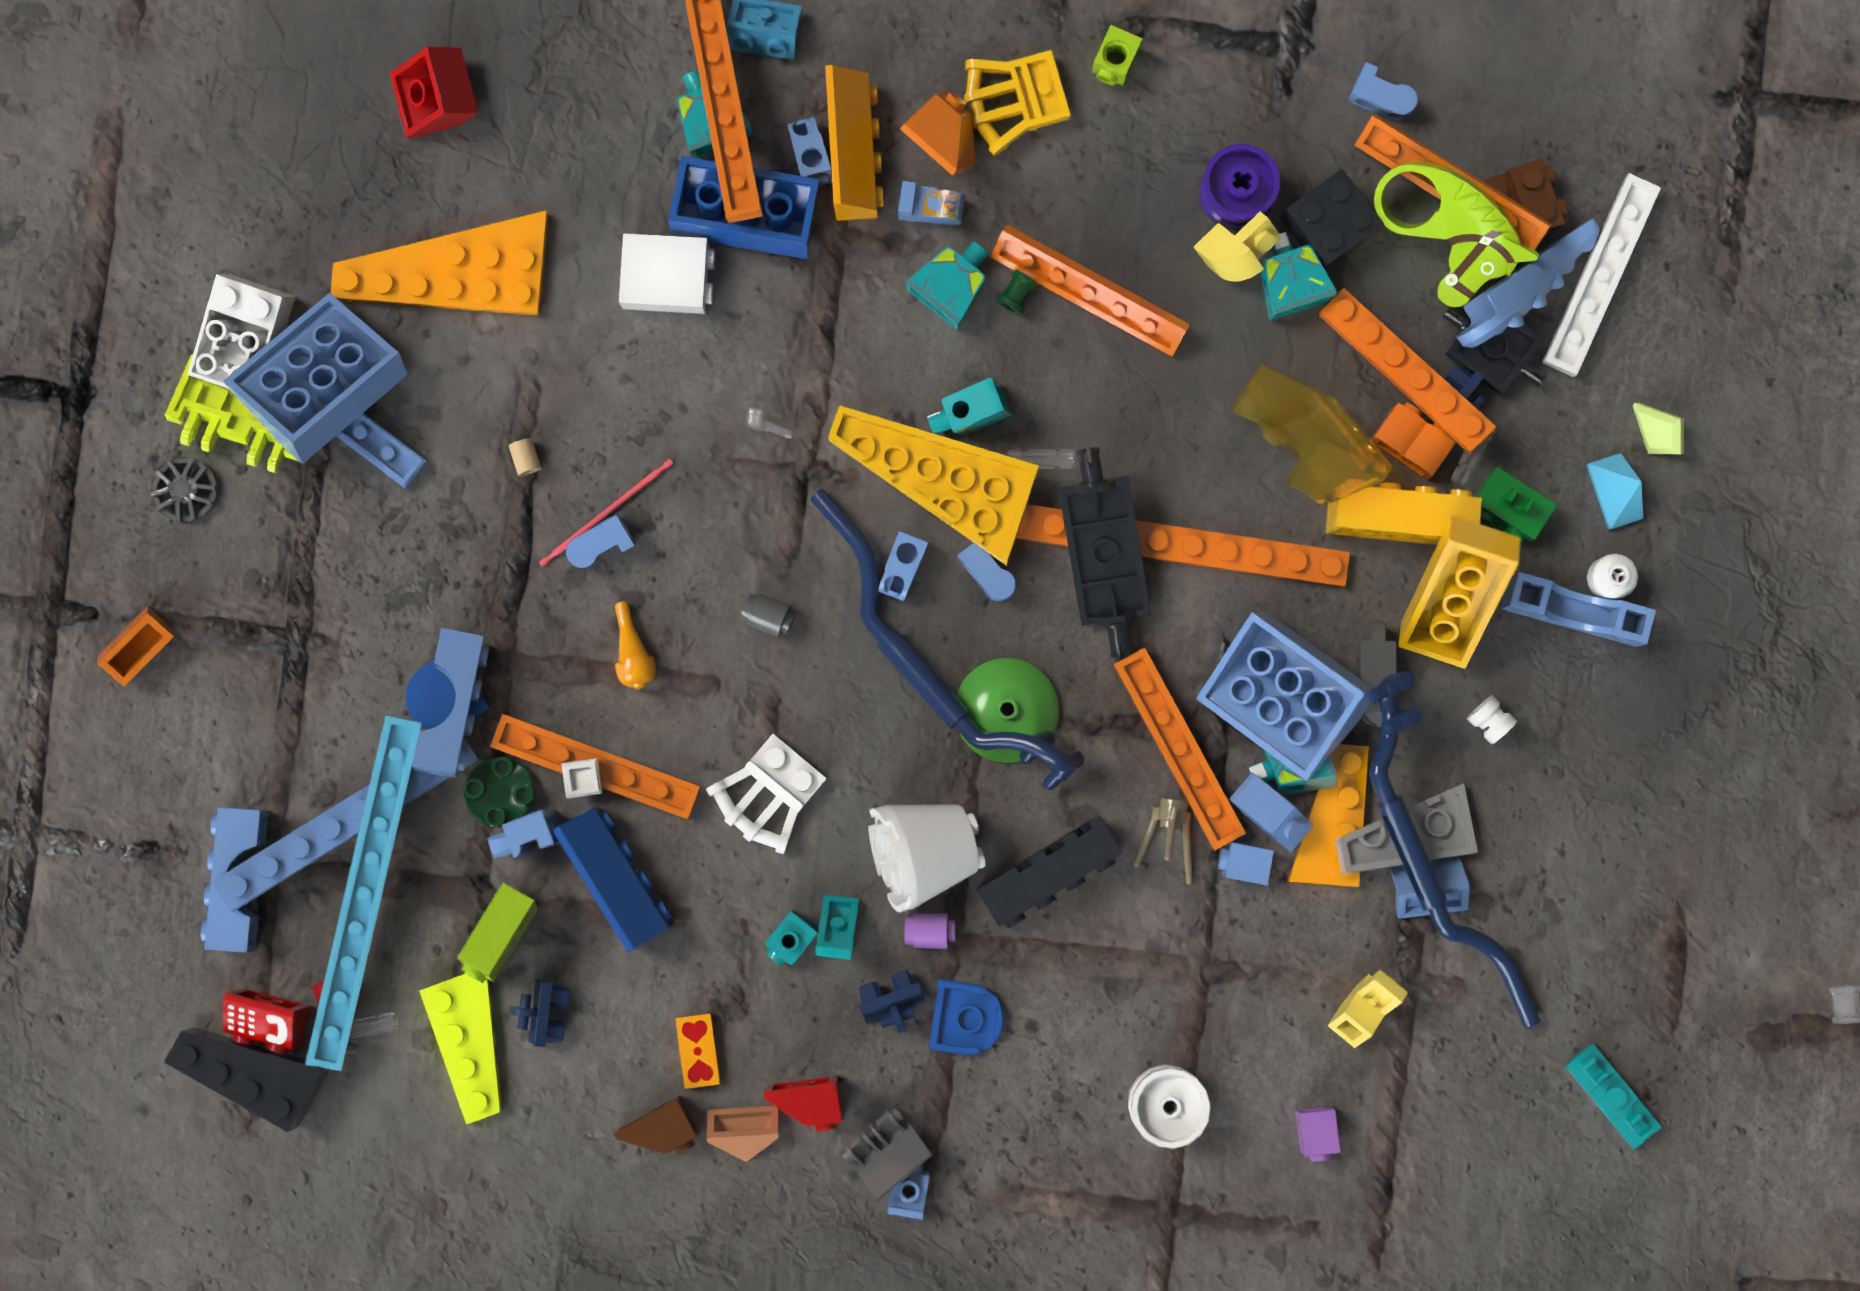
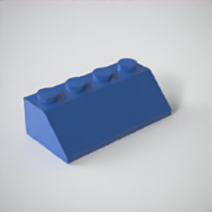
M681 156L668 219L671 236L707 238L709 243L808 259L815 221L819 179L754 168L763 216L728 223L716 162Z
M594 807L558 826L553 832L629 953L671 928L672 926L668 920L673 917L666 904L662 900L656 902L650 890L654 886L644 870L638 872L631 860L636 857L629 844L625 840L619 842L613 832L617 825L607 810L601 812L599 808Z

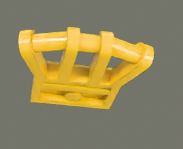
M1052 50L1010 62L980 59L966 60L965 71L968 72L966 94L963 96L967 106H970L973 116V128H976L990 145L989 151L993 156L1000 154L1027 131H1034L1037 128L1070 119V111ZM982 73L1011 75L1012 80L981 88ZM1016 92L1019 103L985 111L984 100ZM1022 114L1024 119L1001 137L991 125L993 122Z

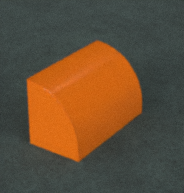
M147 605L98 655L97 664L125 687L174 637V633L165 621Z

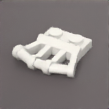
M772 734L742 770L713 784L706 791L710 797L714 796L725 817L724 821L729 826L734 824L744 833L743 837L748 842L752 840L776 848L775 852L784 855L798 813L827 778L776 735ZM752 775L757 779V782L735 806L726 788ZM766 787L776 797L753 823L742 813L761 790ZM783 802L790 807L781 835L762 829Z

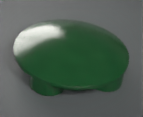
M506 757L491 758L478 764L471 771L463 786L465 803L470 813L479 822L491 827L500 828L505 823L526 816L533 805L535 797L534 782L530 773L523 765Z

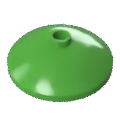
M999 658L987 661L971 671L958 689L956 696L970 711L968 716L985 733L1018 732L1034 735L1046 730L1053 734L1055 732L1059 719V703L1056 691L1047 676L1028 662L1015 658ZM1004 703L1012 704L1014 713L1010 716L1003 715L1000 710L1001 705ZM960 734L968 747L985 759L1001 763L1021 761L1020 754L1023 751L1015 749H978L967 742Z

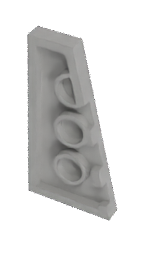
M1464 783L1407 808L1430 861L1478 853ZM1383 819L1335 839L1341 875L1403 865Z

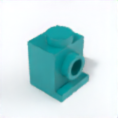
M791 910L764 943L770 948L766 955L782 967L786 962L792 966L818 934V930L795 911ZM787 934L794 936L796 940L792 948H787L782 943L783 937Z

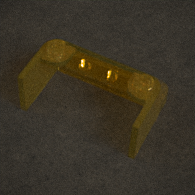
M1261 364L1230 407L1232 412L1258 423L1263 430L1262 436L1269 443L1275 446L1283 444L1292 450L1299 459V463L1285 482L1287 485L1305 492L1312 500L1319 504H1324L1325 501L1334 503L1383 481L1393 469L1384 455L1336 399L1267 365Z

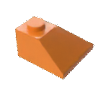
M944 91L936 93L900 129L951 175H955L972 169L976 164L972 114L965 108L966 102L959 95L951 91L949 93Z

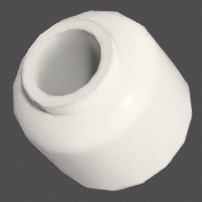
M1609 554L1597 559L1590 566L1587 574V583L1591 592L1598 598L1618 600L1631 594L1638 581V572L1633 561L1620 554Z

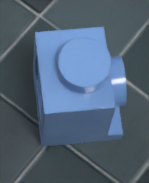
M920 1165L890 1191L887 1214L923 1219L929 1181V1172L923 1171V1165ZM907 1184L913 1185L916 1189L915 1194L911 1197H907L902 1193V1188Z

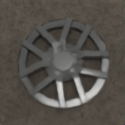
M187 457L176 458L167 461L166 464L155 472L151 497L156 505V509L165 517L181 523L194 522L206 516L214 507L218 497V483L212 470L203 462ZM187 463L183 473L176 467L178 464ZM194 465L199 466L201 469L194 478H191L190 474ZM170 468L176 475L173 481L165 475ZM205 474H207L211 485L199 484ZM162 479L168 487L159 490V483ZM201 489L211 490L209 500L199 497ZM170 493L171 499L161 503L159 496ZM195 501L207 504L200 512L196 513ZM175 504L176 515L169 513L166 508ZM183 504H188L190 516L183 517Z

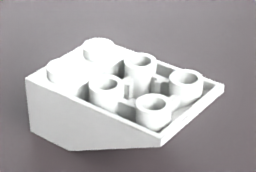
M216 274L187 375L229 389L223 380L286 329L295 296L232 274Z

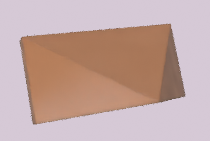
M774 1105L707 1110V1143L745 1162H748L779 1138V1109Z

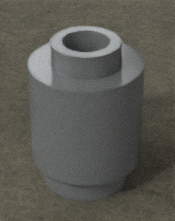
M749 594L740 620L747 622L748 627L779 638L782 632L789 633L795 614L790 613L791 605L763 594L758 596Z

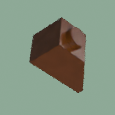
M679 1095L619 1128L614 1133L616 1140L662 1154H667L674 1150L676 1155L695 1145L693 1139L700 1132Z

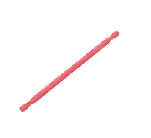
M669 458L659 469L650 473L553 550L548 557L539 561L542 567L546 566L551 559L567 549L573 538L599 524L657 478L662 471L672 466L674 463Z

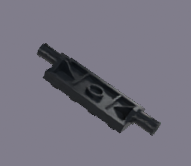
M1090 447L1091 463L1088 462L1086 448L1077 451L1082 481L1079 484L1059 487L1082 626L1103 624V627L1107 628L1110 656L1112 658H1120L1119 643H1121L1124 657L1133 654L1128 624L1131 623V619L1151 615L1129 476L1110 479L1103 478L1099 454L1100 448Z

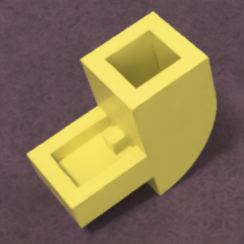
M1259 212L1235 236L1218 223L1194 246V249L1205 264L1222 279L1227 281H1243L1257 275L1264 269L1258 260L1282 237L1269 218L1262 212Z
M1381 970L1373 976L1368 974L1343 1001L1329 1022L1328 1027L1356 1048L1374 1034L1383 1017L1401 1004L1408 992Z

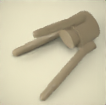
M1161 798L1160 806L1153 807L1150 823L1133 863L1134 867L1140 866L1159 821L1161 828L1168 829L1164 858L1166 861L1171 860L1175 830L1180 831L1182 824L1186 883L1188 885L1193 883L1190 838L1191 813L1187 812V802Z

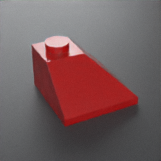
M838 1076L770 1084L763 1092L766 1101L806 1127L815 1126V1131L836 1129V1123L843 1120Z

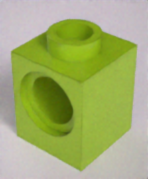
M1110 25L1094 60L1092 72L1097 74L1096 77L1106 84L1115 85V83L1123 86L1140 49L1142 38ZM1116 52L1121 54L1125 61L1115 65L1110 63L1106 56Z

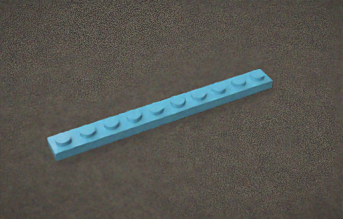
M385 715L305 1065L338 1071L342 1070L421 722Z

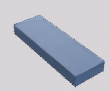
M364 413L336 435L405 489L409 488L428 463V461Z

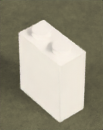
M623 234L619 304L622 309L706 314V304H712L713 283H708V270H714L715 249H710L707 238Z

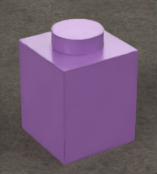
M1322 1106L1295 1110L1301 1154L1305 1157L1310 1156V1161H1326L1332 1159L1331 1154L1341 1153L1334 1108Z

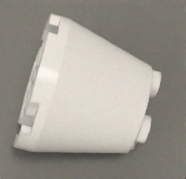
M958 804L884 805L869 811L871 818L875 817V824L868 826L876 870L878 876L882 875L885 885L890 887L892 892L887 894L888 900L894 910L899 913L916 908L973 875L978 869L985 867L983 852L980 847H977L974 834H978L976 818L973 813L966 814L963 807Z

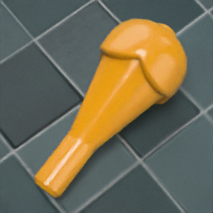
M621 601L615 605L620 628L618 663L615 664V670L619 681L624 686L642 689L654 679L656 665L653 656L647 654L633 626L629 604L626 601Z

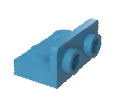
M733 0L726 25L730 49L742 53L793 60L802 16V6L768 0Z

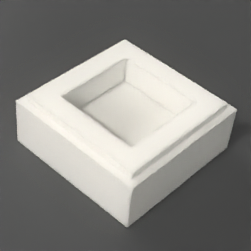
M597 758L561 764L566 799L603 794Z

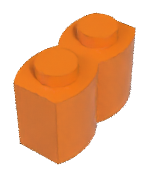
M1397 403L1393 406L1370 441L1390 456L1398 459L1410 470L1428 480L1435 474L1456 442L1436 423L1431 425L1421 418L1423 413L1410 403H1405L1404 405Z

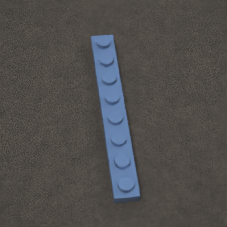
M464 738L462 749L468 750L466 768L478 759ZM411 767L403 806L450 777L413 771V767ZM369 785L212 881L231 912L236 911L357 836Z

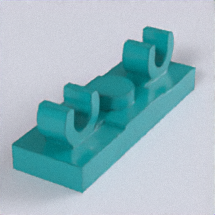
M1593 1043L1588 1044L1564 1064L1565 1068L1632 1149L1635 1150L1662 1128Z

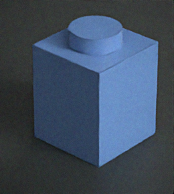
M1230 842L1227 845V849L1221 848L1218 869L1223 870L1222 877L1268 886L1274 851Z

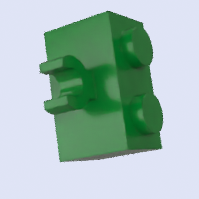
M1499 467L1489 472L1474 496L1482 498L1480 521L1488 525L1495 523L1503 528L1505 533L1520 537V544L1522 542L1527 544L1536 539L1557 504Z

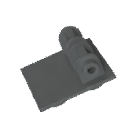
M896 1107L891 1111L889 1109L885 1111V1114L875 1122L877 1127L872 1123L869 1124L872 1131L867 1134L862 1130L860 1133L864 1138L861 1139L858 1136L850 1144H846L844 1146L846 1150L841 1153L846 1162L852 1164L877 1202L932 1156L904 1114Z

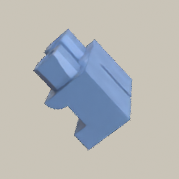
M554 809L540 810L503 824L504 832L487 838L494 859L511 854L514 859L527 857L533 850V843L537 841L540 849L561 844L553 832L560 825Z

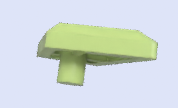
M1634 403V412L1648 454H1684V418L1642 403Z

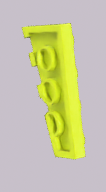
M463 974L420 990L466 1125L501 1112L499 1072L495 1054L496 1041L491 1012L492 999L488 979L486 978L482 984L467 974Z

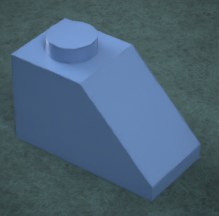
M1253 772L1230 797V800L1268 837L1290 852L1296 848L1314 826L1295 806Z

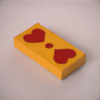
M712 1013L675 1018L684 1088L690 1089L720 1084Z

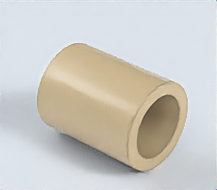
M532 438L519 440L509 445L518 476L529 475L542 469Z

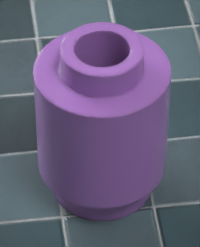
M914 913V916L905 917V945H914V948L948 949L949 942H955L956 921L949 920L948 913Z

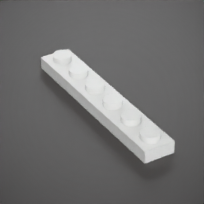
M1630 173L1625 177L1542 361L1543 364L1572 377L1578 374L1661 187Z

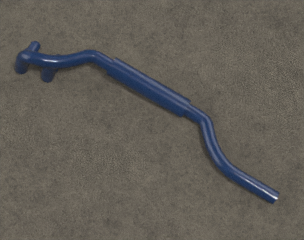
M824 489L817 491L810 501L848 542L858 560L862 580L860 615L863 624L879 642L877 645L878 649L950 729L956 728L966 741L975 748L982 750L1023 751L1020 754V760L1024 764H1030L1036 757L1053 767L1052 772L1043 781L1044 787L1048 790L1055 789L1077 768L1081 767L1084 764L1083 754L1080 751L1064 754L1052 746L1055 743V736L1050 731L1046 730L1034 735H1028L1018 732L985 733L979 729L968 716L970 711L898 630H891L877 613L879 577L873 551L860 529Z
M1407 671L1388 675L1382 679L1377 687L1368 692V699L1371 702L1377 703L1380 701L1382 714L1380 741L1370 766L1371 782L1380 801L1377 804L1378 810L1422 909L1429 911L1434 925L1441 936L1449 941L1469 945L1485 954L1499 970L1524 1027L1534 1026L1541 1020L1511 956L1498 942L1486 934L1469 927L1457 925L1452 921L1444 904L1448 899L1401 795H1396L1389 780L1388 768L1394 756L1398 733L1411 726L1420 724L1422 714L1417 708L1399 710L1397 693L1413 687V675Z

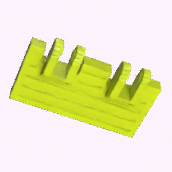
M191 354L165 413L168 421L182 425L187 411L190 412L182 429L180 443L187 446L191 445L202 421L209 422L201 441V450L210 453L218 437L248 445L253 432H256L247 454L246 462L248 465L257 466L268 441L275 443L271 456L268 459V471L273 473L279 471L284 457L298 461L267 431L229 389L187 375L193 357Z

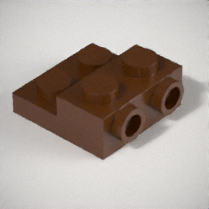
M1542 158L1511 168L1506 173L1482 180L1551 223L1552 226L1547 233L1558 230L1565 224L1564 218L1568 215L1565 201L1562 197L1556 198L1552 185L1556 184L1555 173L1550 165L1544 166Z

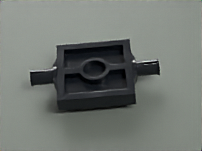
M1449 307L1442 316V318H1445L1459 329L1455 341L1444 355L1471 374L1476 370L1485 376L1481 382L1501 396L1512 381L1521 375L1537 387L1547 377L1546 374L1530 364L1534 351L1544 338L1524 323L1521 327L1507 326L1503 333L1491 337L1476 347L1469 348L1462 346L1457 336L1471 325L1470 318H1467L1454 307Z

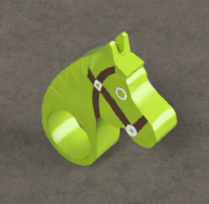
M1404 162L1385 174L1376 188L1374 196L1375 210L1388 229L1402 235L1445 239L1451 242L1452 249L1449 256L1451 271L1444 276L1438 286V297L1445 305L1450 307L1465 305L1489 279L1498 278L1503 275L1510 277L1518 262L1535 261L1539 257V253L1536 250L1521 243L1516 228L1502 208L1480 186L1451 168L1430 162ZM1403 172H1417L1432 181L1437 194H1441V206L1429 220L1418 224H1409L1398 220L1390 212L1386 202V191L1394 176Z

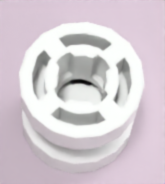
M1493 695L1479 704L1467 717V720L1474 727H1480L1484 730V738L1490 744H1494L1517 723V720L1510 713L1502 712L1500 702Z

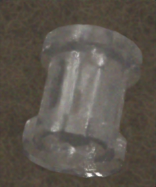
M1860 985L1829 987V993L1833 995L1835 1016L1831 1017L1832 1023L1860 1022Z

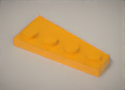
M1339 744L1329 756L1337 773L1338 785L1317 790L1314 803L1307 818L1314 826L1299 843L1297 855L1287 879L1288 882L1359 887L1360 872L1341 875L1335 839L1363 827L1369 746Z

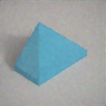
M1621 453L1586 464L1608 530L1643 519L1642 482Z

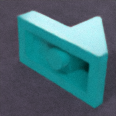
M824 895L815 956L851 960L859 903L858 898Z

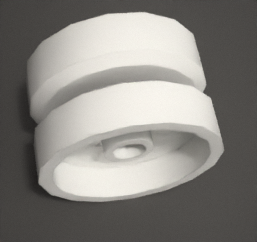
M1161 1064L1148 1068L1136 1078L1129 1090L1128 1109L1132 1122L1145 1139L1160 1147L1177 1148L1190 1144L1202 1134L1209 1120L1210 1103L1206 1090L1192 1073L1180 1066ZM1169 1100L1175 1102V1104H1172L1174 1110L1170 1113L1163 1109L1164 1103Z

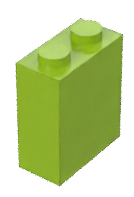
M502 883L457 957L463 964L461 970L482 984L486 978L495 982L538 911L535 901L507 884Z

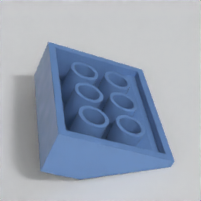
M328 293L223 380V382L267 431L303 464L408 374L399 352L331 293Z
M1262 611L1251 612L1196 699L1305 781H1309L1361 719L1371 704V701L1368 699V692L1373 688L1270 613Z

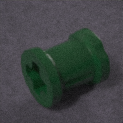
M1014 270L1007 288L1002 295L996 297L995 301L1011 313L1022 316L1024 304L1032 291H1037L1040 285L1028 275Z

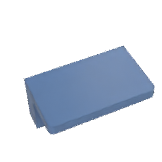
M1460 857L1432 860V866L1448 899L1444 902L1448 913L1468 910L1470 885ZM1404 866L1390 867L1391 876L1396 888L1395 910L1398 919L1430 915L1428 910L1422 909Z

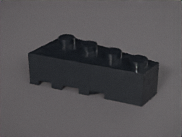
M1095 816L976 890L997 925L1006 924L1007 928H1010L1026 918L1023 913L1033 906H1036L1038 910L1042 909L1056 900L1054 894L1066 887L1069 892L1086 882L1085 875L1095 869L1100 873L1116 863L1114 858L1122 854V851L1101 817Z
M197 1028L181 1031L163 1062L285 1132L298 1128L330 1071L327 1068L305 1065L306 1059L304 1057L268 1050L267 1047L239 1043L234 1041L233 1038Z

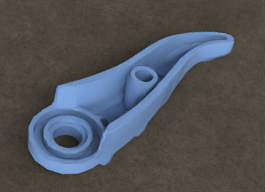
M1592 218L1539 252L1537 260L1525 262L1514 270L1510 277H1504L1466 303L1464 310L1471 320V325L1457 336L1461 345L1473 348L1491 337L1503 333L1507 326L1521 327L1524 323L1523 317L1530 309L1546 306L1547 300L1545 296L1551 289H1558L1564 286L1562 275L1570 273L1574 269L1576 258L1582 252H1589L1595 247L1596 238L1600 230L1595 219Z

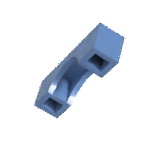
M1522 572L1512 575L1506 587L1501 606L1502 610L1634 647L1648 643L1656 613L1654 609L1626 601L1603 599L1574 592L1555 584L1551 580Z
M441 628L434 665L453 684L456 700L451 714L443 723L432 729L419 731L412 765L413 771L456 778L457 770L464 771L468 750L462 749L465 735H472L475 715L469 714L472 701H479L482 681L476 680L478 668L486 667L489 647L483 646L484 636Z
M218 807L217 814H214L212 817L211 834L215 835L214 849L209 851L207 860L208 870H212L211 882L206 886L204 892V904L208 906L207 920H204L201 926V940L205 941V950L244 953L256 951L259 915L251 912L245 906L231 912L212 881L238 866L242 859L251 851L266 846L269 811Z

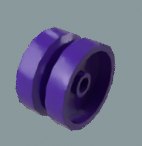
M1234 144L1218 151L1208 162L1199 186L1200 204L1206 216L1215 224L1220 223L1224 228L1230 230H1241L1259 212L1266 216L1275 203L1280 189V174L1273 158L1261 148L1249 144ZM1234 185H1240L1242 187L1236 189Z

